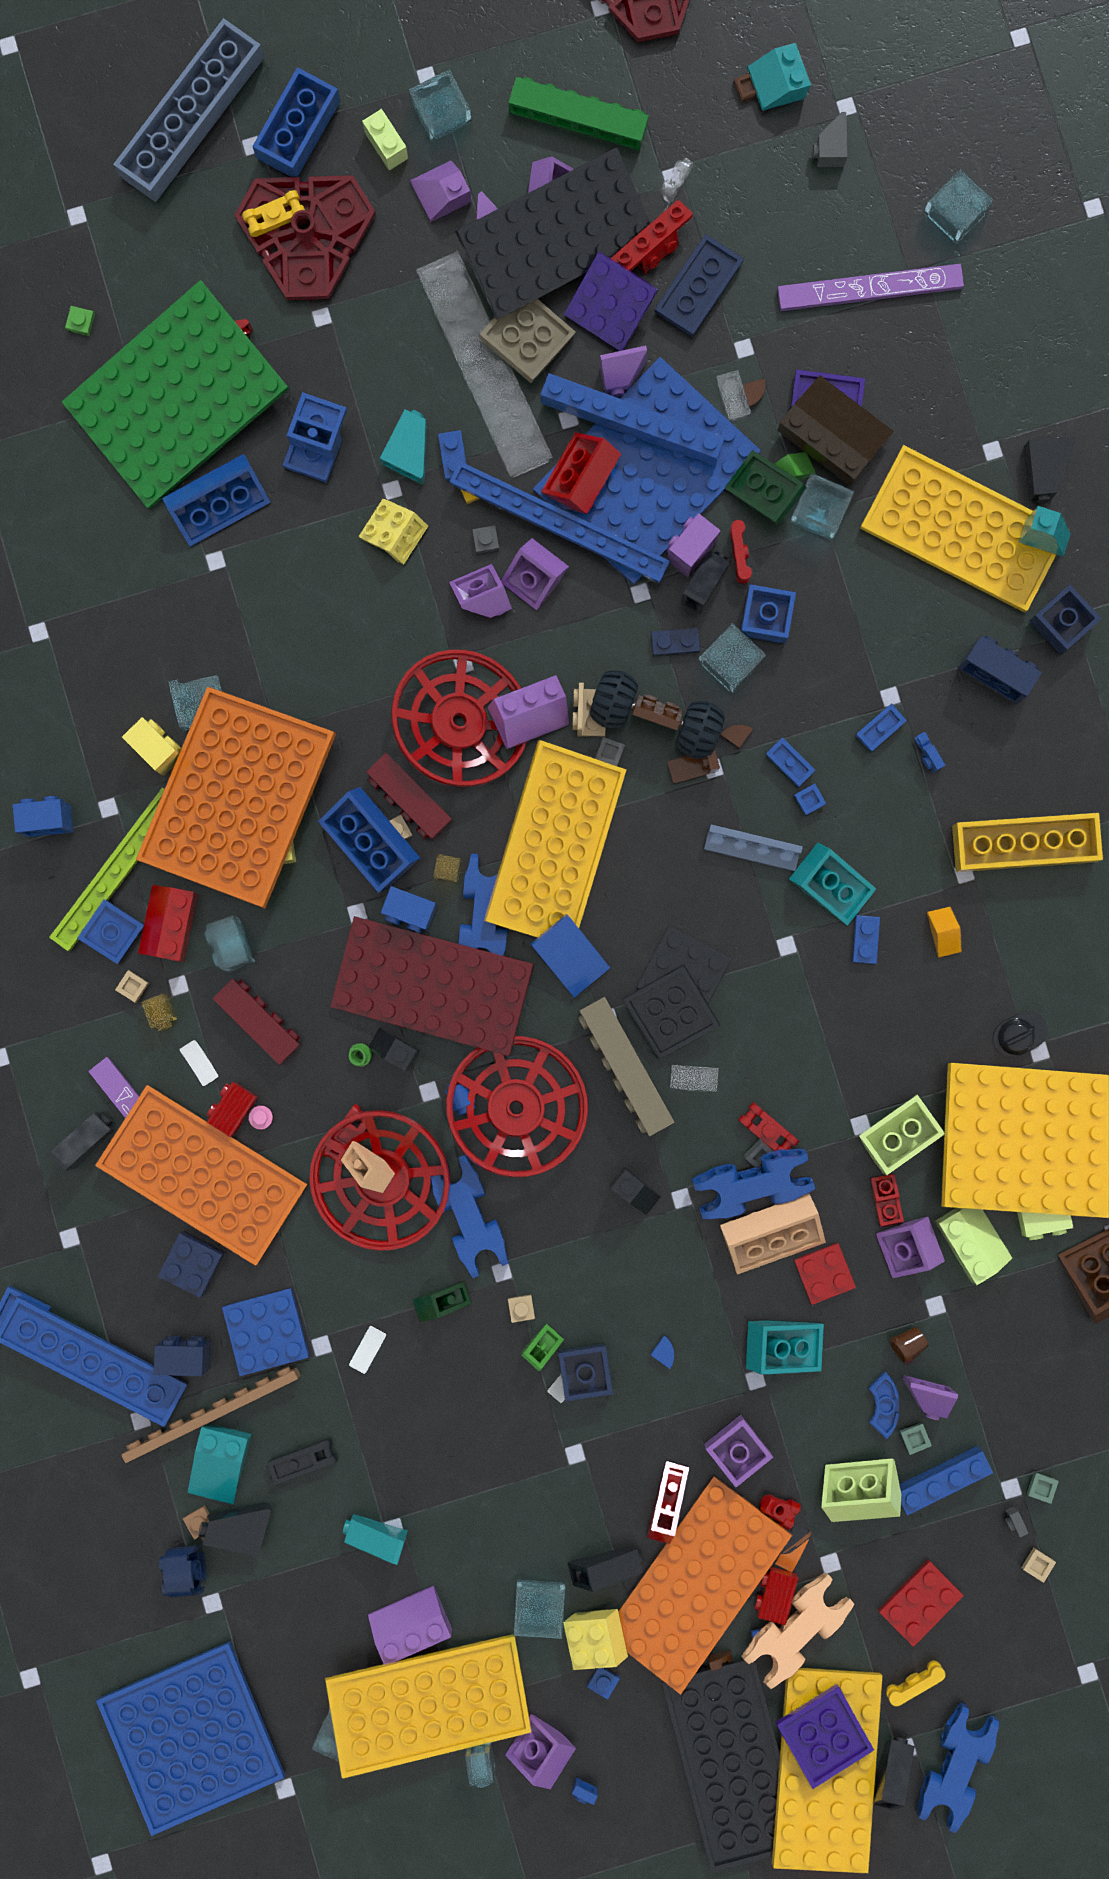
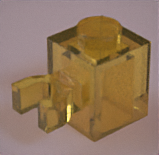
M160 994L141 1002L150 1028H158V1031H162L172 1027L171 1023L177 1021L168 994Z

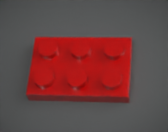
M928 1559L878 1611L914 1647L964 1595Z

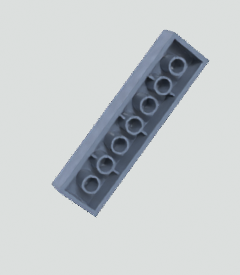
M223 18L113 164L119 177L156 202L264 59L261 44Z

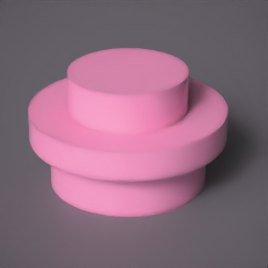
M256 1106L250 1111L249 1122L254 1128L265 1129L272 1123V1112L266 1106Z

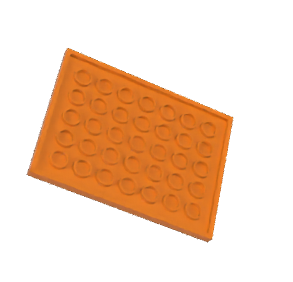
M207 687L136 860L265 909L336 733Z

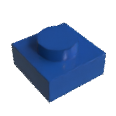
M816 784L794 795L805 816L826 805Z
M596 1668L587 1683V1688L608 1700L620 1676L607 1668Z
M577 1777L572 1784V1795H574L577 1801L583 1804L588 1802L594 1805L598 1797L597 1787Z

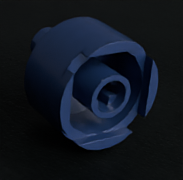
M199 1545L169 1548L165 1556L159 1558V1569L161 1572L163 1571L162 1593L164 1596L177 1598L201 1595L204 1592L205 1586L201 1587V1581L206 1580V1562L203 1552L198 1553Z

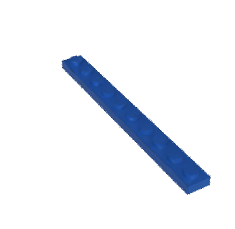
M459 461L449 481L450 485L659 584L670 563L669 560L461 461Z

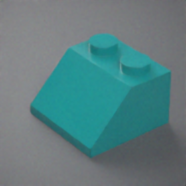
M796 43L774 48L747 67L762 111L803 100L811 87Z

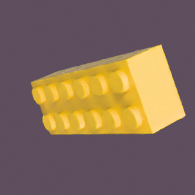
M1099 813L960 822L952 826L956 872L1096 863L1103 860Z

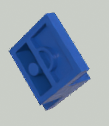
M302 392L286 435L290 446L282 465L283 468L327 483L342 443L340 429L347 413V408Z

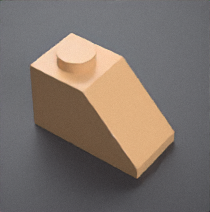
M352 1141L341 1159L360 1187L383 1193L395 1174L385 1160L355 1141Z

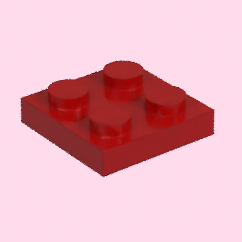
M839 1243L794 1259L811 1305L856 1288Z

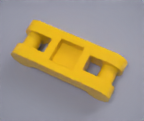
M289 191L281 198L255 209L244 211L242 217L249 225L248 231L251 237H257L290 223L294 213L299 210H305L304 206L299 203L300 197L297 191ZM290 205L292 209L286 212L284 208ZM263 217L265 222L258 223L257 219Z
M930 1661L926 1670L919 1674L913 1673L909 1675L904 1683L898 1686L889 1685L886 1688V1695L892 1705L900 1706L944 1680L945 1671L939 1662Z

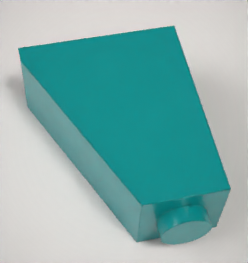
M405 409L380 457L383 466L422 485L425 482L427 423L423 414L416 410L410 412Z
M1037 506L1025 520L1019 543L1063 557L1071 533L1061 513Z
M353 1514L351 1521L346 1520L342 1534L346 1535L344 1543L397 1565L408 1530Z

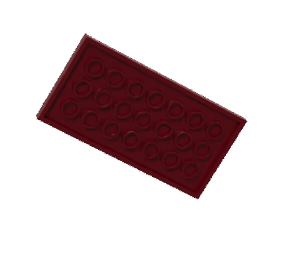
M354 916L330 1007L511 1056L534 964Z

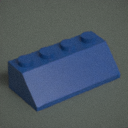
M244 454L162 498L189 546L198 543L271 503Z

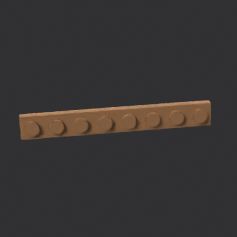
M289 1366L276 1372L277 1377L271 1380L265 1377L255 1382L256 1387L247 1390L245 1387L233 1393L234 1398L228 1401L222 1398L214 1402L212 1409L204 1411L203 1408L190 1414L191 1419L185 1422L179 1419L169 1425L170 1429L162 1432L159 1429L147 1435L149 1439L142 1443L136 1440L126 1446L127 1450L121 1454L124 1462L127 1463L297 1380L301 1376L297 1367L291 1370Z

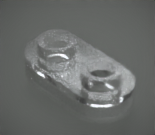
M686 158L682 161H677L672 171L674 175L670 181L667 179L660 190L663 193V200L668 203L674 200L693 167L692 161Z

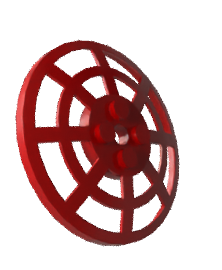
M446 650L426 656L405 673L393 697L391 723L401 752L419 772L445 785L473 787L499 778L517 762L527 742L517 745L510 759L504 763L495 755L503 743L499 731L491 749L480 740L486 730H498L493 720H487L483 707L488 702L498 698L497 695L505 687L508 686L513 692L521 689L520 685L502 665L477 652ZM457 660L456 674L442 675L430 681L422 670L426 666L439 661ZM467 661L475 662L488 668L501 679L490 688L480 679L466 675ZM415 675L423 688L415 697L411 711L400 709L398 705L402 692ZM455 681V693L444 697L435 688L440 684ZM465 683L476 686L484 694L477 700L465 694ZM426 694L436 704L431 714L418 712L421 701ZM461 716L465 722L464 726L455 725L453 717ZM398 718L411 721L413 735L420 746L412 754L406 749L401 738ZM418 722L431 724L434 736L426 743L420 734ZM440 743L452 748V760L439 756L432 749ZM473 746L482 755L477 759L462 762V749ZM427 754L436 762L452 767L453 780L431 773L417 761ZM489 761L498 769L493 774L481 779L462 781V768L476 767Z
M516 1036L513 1045L529 1046L540 1050L534 1062L521 1059L505 1060L503 1054L493 1052L496 1063L486 1068L473 1081L463 1075V1072L477 1057L489 1051L476 1048L460 1063L453 1074L446 1098V1115L449 1129L462 1152L484 1170L512 1178L539 1175L564 1161L580 1141L588 1114L585 1086L572 1062L561 1051L548 1043L535 1038ZM548 1055L555 1058L565 1068L574 1084L560 1089L554 1077L542 1068ZM522 1067L529 1069L525 1080H511L507 1068ZM498 1071L502 1083L494 1091L481 1085L489 1075ZM538 1074L548 1082L553 1092L541 1095L538 1089L533 1086ZM457 1083L470 1090L468 1100L471 1104L467 1106L468 1118L454 1121L453 1098ZM577 1093L579 1099V1118L576 1130L572 1131L562 1126L565 1116L564 1098ZM478 1094L488 1100L487 1113L474 1116L475 1095ZM557 1101V1118L555 1123L543 1118L544 1104ZM512 1102L521 1104L522 1112L520 1114H513L510 1111L509 1106ZM491 1122L499 1131L493 1143L483 1135L478 1125ZM537 1126L550 1131V1134L541 1143L533 1146L529 1133L534 1131ZM471 1128L477 1139L490 1149L484 1161L468 1149L458 1131ZM557 1135L571 1140L559 1156L541 1166L536 1153L549 1146ZM507 1136L520 1137L524 1150L504 1149L502 1145ZM498 1154L508 1157L527 1156L532 1169L510 1171L494 1167L493 1164Z
M382 1110L365 1111L341 1120L321 1139L314 1152L310 1166L311 1194L319 1214L327 1225L341 1238L365 1249L379 1251L394 1250L417 1242L437 1224L449 1198V1168L439 1144L419 1123L395 1112ZM374 1117L394 1118L409 1124L411 1128L405 1136L390 1130H377ZM364 1119L367 1131L355 1136L346 1145L332 1139L346 1125L356 1120ZM419 1132L434 1147L441 1165L428 1166L424 1154L413 1143ZM379 1137L393 1138L401 1143L393 1152L382 1149ZM367 1138H370L373 1150L371 1152L385 1160L395 1173L383 1193L360 1187L354 1177L342 1179L343 1163L339 1166L335 1162L333 1181L324 1183L319 1181L320 1162L326 1147L339 1153L338 1157H342L352 1141L359 1143ZM408 1148L417 1156L421 1167H408L402 1158ZM443 1175V1195L435 1212L425 1203L430 1191V1176ZM424 1177L420 1198L409 1190L411 1178ZM355 1186L356 1191L362 1198L357 1207L348 1199L344 1188ZM336 1190L341 1203L351 1213L344 1225L337 1221L329 1211L322 1193ZM404 1198L413 1205L409 1211L395 1217L393 1204ZM370 1204L384 1207L385 1218H376L364 1212ZM418 1211L429 1219L428 1223L417 1232L398 1239L397 1224L409 1220ZM358 1220L371 1225L387 1226L388 1241L368 1239L353 1233L351 1230Z

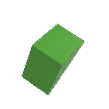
M806 452L788 454L774 463L799 481L816 474Z
M546 1324L522 1350L521 1356L540 1371L564 1339Z

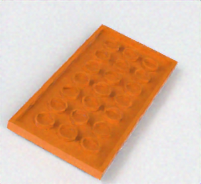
M146 1085L95 1165L255 1266L258 1265L308 1185L236 1139L208 1124L207 1121L149 1085Z
M714 1476L676 1529L675 1537L671 1543H667L618 1612L627 1653L681 1695L790 1540L792 1534Z

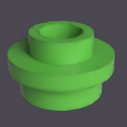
M357 1043L350 1048L349 1060L352 1064L362 1067L371 1061L372 1053L367 1045ZM359 1051L362 1052L363 1058L359 1055Z

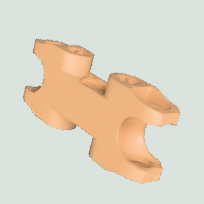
M823 1573L812 1582L804 1585L795 1594L792 1604L797 1610L787 1620L786 1625L778 1628L773 1622L766 1624L753 1637L751 1643L741 1656L745 1662L750 1664L761 1655H771L773 1667L763 1681L770 1689L791 1677L803 1665L805 1658L799 1651L817 1632L823 1639L830 1637L843 1624L854 1606L852 1600L847 1597L832 1607L825 1605L823 1595L833 1580L827 1573Z

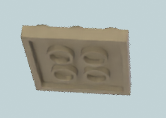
M536 299L496 320L494 318L479 334L478 338L532 384L574 337L576 332L541 301Z

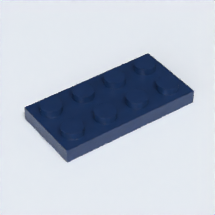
M705 234L656 306L654 313L693 337L742 265L744 258Z

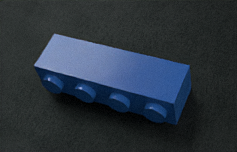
M976 1446L899 1484L901 1507L908 1516L993 1474L983 1451Z

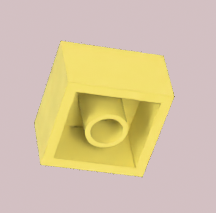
M143 717L122 736L162 776H165L175 766L179 751L182 749L168 735L165 738L163 737L166 732L152 719L146 721Z
M618 1609L577 1612L563 1622L573 1670L617 1667L628 1657Z

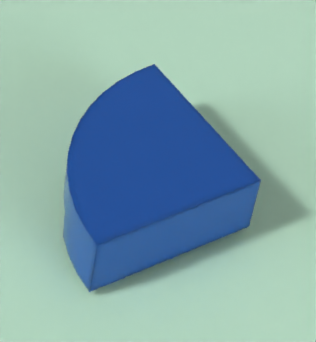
M663 1335L650 1355L669 1369L674 1361V1349L670 1340Z

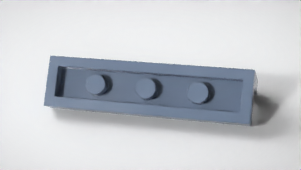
M712 824L709 826L704 846L706 851L793 872L796 870L798 857L803 846Z

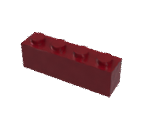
M387 753L366 771L370 776L367 781L376 790L380 787L386 793L383 797L392 806L397 804L402 809L400 814L408 823L413 820L419 826L416 831L425 840L429 837L434 841L453 822L439 805Z
M232 978L212 999L279 1065H283L302 1045L298 1041L300 1036L291 1028L287 1030L282 1025L284 1021L275 1012L271 1014L265 1009L267 1004L258 995L254 998L248 992L251 988L242 979L237 981Z

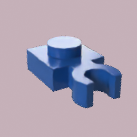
M925 732L914 738L922 750V755L924 756L922 761L928 770L931 769L935 773L945 766L934 745L932 746Z

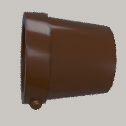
M913 1327L889 1339L894 1353L907 1366L929 1346L926 1338L917 1327Z

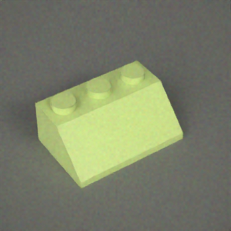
M915 1095L860 1134L859 1137L881 1172L888 1175L945 1133L919 1096Z
M955 1208L934 1221L968 1278L975 1285L998 1273L1012 1259L983 1209Z
M894 1459L825 1465L821 1508L831 1522L900 1517L901 1490Z

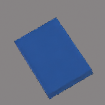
M567 914L530 943L574 998L610 969L609 965Z

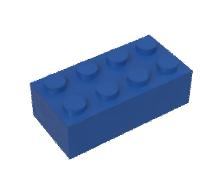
M297 67L252 146L256 159L290 177H298L341 102L338 88Z
M361 787L348 791L318 821L378 893L390 888L420 859L419 855Z

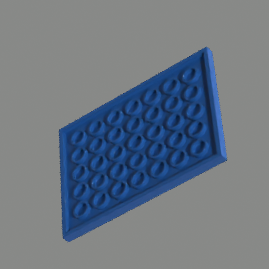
M659 357L620 399L725 436L716 465L713 466L595 424L586 435L606 439L621 455L588 513L572 511L541 493L555 466L533 488V492L543 501L662 556L669 548L668 544L675 535H681L682 527L690 517L695 518L698 513L701 515L723 493L725 486L750 452L753 450L760 454L761 450L667 362ZM606 559L632 585L642 577V575Z

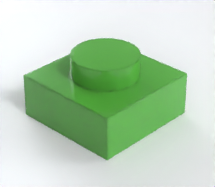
M71 306L65 326L66 330L90 336L95 313L91 310Z

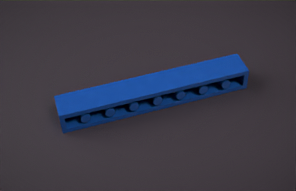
M548 373L541 392V404L713 466L716 465L724 443L725 436Z

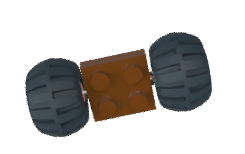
M612 670L602 675L590 708V716L597 724L605 728H621L626 724L631 710L633 711L632 715L675 730L681 727L676 745L688 757L702 759L707 758V756L713 753L725 720V714L718 706L709 701L692 702L688 706L684 719H681L683 710L679 709V706L674 703L666 702L664 704L658 702L656 697L647 694L644 696L639 695L637 702H634L638 683L628 673Z

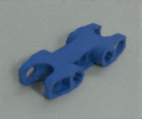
M471 854L464 878L463 898L474 899L472 925H460L459 944L476 949H486L491 953L504 956L508 928L496 927L495 924L484 921L497 875L493 877L483 876L479 872L478 867L479 855Z
M781 1149L767 1153L761 1157L762 1166L737 1172L735 1165L725 1164L711 1168L694 1177L692 1182L695 1190L712 1189L718 1192L717 1197L713 1201L699 1207L702 1219L730 1218L740 1215L746 1211L745 1202L770 1196L772 1203L781 1204L796 1200L813 1191L815 1185L811 1177L796 1179L790 1177V1172L795 1166L808 1161L805 1149Z
M466 1155L459 1157L462 1178L456 1183H450L449 1198L444 1212L453 1209L462 1233L452 1237L460 1260L466 1266L471 1277L475 1278L479 1276L475 1260L478 1252L486 1249L493 1251L502 1266L509 1264L505 1249V1240L497 1220L495 1219L485 1224L476 1199L485 1196L486 1193L478 1173L474 1170ZM441 1175L430 1176L433 1194L439 1206L443 1195L444 1180Z
M961 1702L947 1720L941 1735L940 1746L948 1749L939 1774L931 1770L926 1773L920 1787V1797L916 1812L918 1818L926 1820L935 1806L947 1805L950 1807L946 1826L953 1833L959 1830L961 1824L970 1813L976 1791L974 1788L967 1786L977 1761L985 1765L989 1763L996 1747V1737L999 1728L997 1717L990 1715L981 1729L976 1731L968 1730L966 1722L969 1716V1708Z

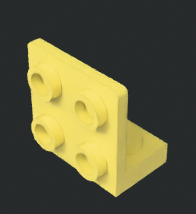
M382 499L359 537L385 550L397 562L404 565L428 528V525L415 512Z

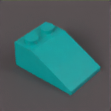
M818 842L789 878L803 892L847 926L876 890L873 885L835 852Z
M769 1320L748 1321L746 1369L761 1375L821 1371L824 1324Z
M211 1423L203 1425L195 1450L187 1493L234 1504L252 1434Z

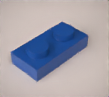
M461 430L438 434L446 481H450L459 461L466 464Z
M891 703L855 736L871 753L907 720Z
M783 737L765 754L797 787L815 771Z
M855 916L852 962L877 964L880 917Z

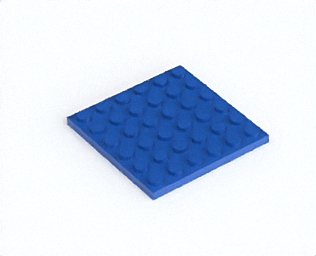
M230 1641L96 1700L151 1836L285 1777L284 1770Z

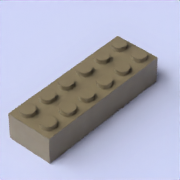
M603 997L580 1010L581 1016L578 1017V1020L583 1029L589 1028L593 1035L589 1039L594 1049H600L604 1057L601 1058V1061L606 1070L613 1071L616 1078L612 1079L618 1092L624 1091L627 1098L623 1101L629 1112L635 1111L639 1119L635 1122L641 1133H647L650 1137L675 1123L606 998Z

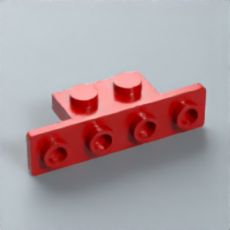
M677 200L611 259L629 271H632L638 265L639 269L646 274L650 269L655 268L667 254L675 251L679 245L677 230L693 217V213L681 201Z

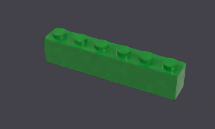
M516 77L508 102L509 113L638 151L641 150L648 127L649 115L641 110L626 109L618 103H605L593 96H581L573 90L564 91L557 89L552 84L543 85L536 83L528 77Z

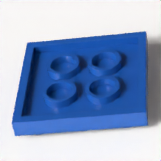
M292 1287L222 1307L240 1376L309 1358Z

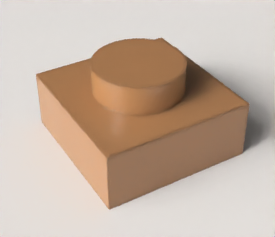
M205 1505L183 1518L194 1540L200 1537L198 1536L200 1524L205 1522L207 1515L210 1514Z

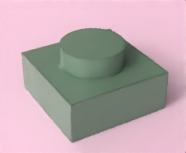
M922 1422L899 1431L909 1455L932 1446Z
M1034 1471L1027 1495L1051 1504L1059 1481Z

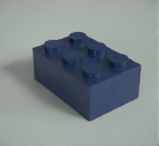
M981 635L971 645L958 669L1012 702L1020 703L1029 695L1042 672L1037 670L1038 667L1030 661L1024 662L1019 659L1017 653L1008 648L1004 650L997 645V641L993 638Z

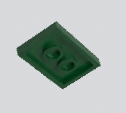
M753 450L725 486L729 493L777 525L780 524L807 488L804 483Z

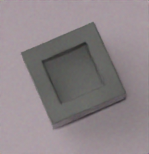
M495 526L472 529L477 554L499 550Z
M603 737L595 759L618 766L625 745Z
M759 1139L744 1154V1157L757 1168L762 1166L761 1157L774 1150Z
M1014 1506L1006 1509L1005 1512L1008 1518L1005 1519V1522L1010 1532L1015 1531L1019 1537L1029 1534L1019 1511Z

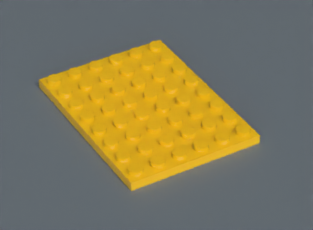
M948 1063L941 1207L1109 1218V1075Z

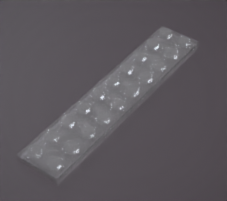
M454 252L416 269L421 284L510 478H514L552 461L553 457L511 366L478 338L479 334L490 323V320L459 252Z

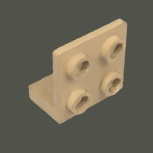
M579 683V689H574V707H578V712H573V730H577V737H605V727L597 724L590 716V708L596 689H584V683Z

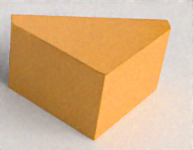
M951 907L927 912L938 958L962 952L960 926Z

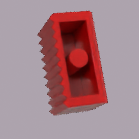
M232 1082L231 1085L226 1084L219 1094L222 1099L218 1105L214 1103L207 1113V1116H209L207 1123L229 1137H233L258 1099L257 1095L236 1082Z
M775 1567L768 1569L760 1581V1586H763L761 1595H757L754 1602V1609L757 1610L758 1618L786 1625L798 1582L796 1573Z

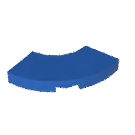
M884 1371L868 1387L875 1401L874 1414L870 1418L869 1423L885 1439H888L897 1425L900 1404L897 1388L890 1376Z

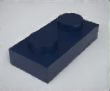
M698 628L651 632L653 656L700 652Z

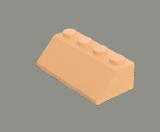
M809 1193L796 1200L776 1204L720 1225L737 1275L826 1243L818 1211Z

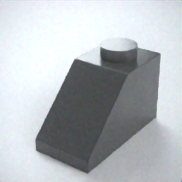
M841 112L819 134L817 144H813V158H817V167L845 166L847 160L846 112Z

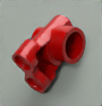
M765 1495L760 1501V1509L763 1513L778 1521V1524L787 1530L793 1527L794 1518L801 1509L800 1503L791 1499L785 1501L773 1495Z

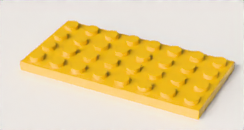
M905 445L902 446L860 529L1024 613L1028 611L1056 554L1019 543L1025 520L1031 515L1032 510Z
M541 740L537 742L486 911L485 922L536 938L566 914L578 928L580 927L626 769Z
M513 1634L325 1678L342 1779L531 1733L517 1646Z
M799 1668L791 1677L786 1679L783 1717L837 1684L874 1751L812 1789L786 1741L781 1736L772 1854L773 1868L868 1873L882 1689L881 1673Z

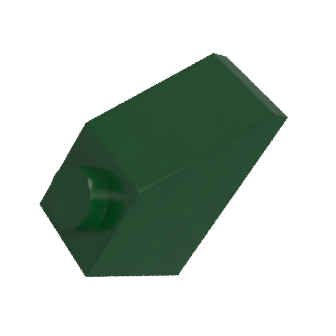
M465 1282L444 1287L413 1299L420 1322L438 1319L471 1304Z

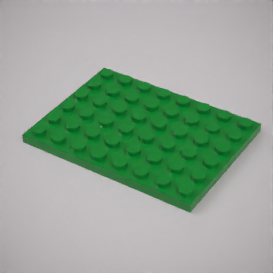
M200 280L66 397L62 403L144 505L151 509L290 388Z

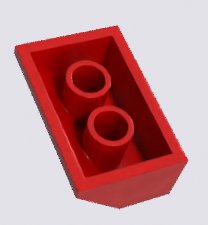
M575 432L541 493L572 511L587 514L600 490L605 485V481L615 467L621 453L604 438Z
M152 885L138 953L185 962L199 894L192 891Z

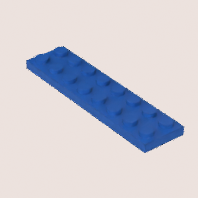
M21 1296L16 1298L0 1328L1 1344L165 1427L188 1384L173 1375H154V1365Z

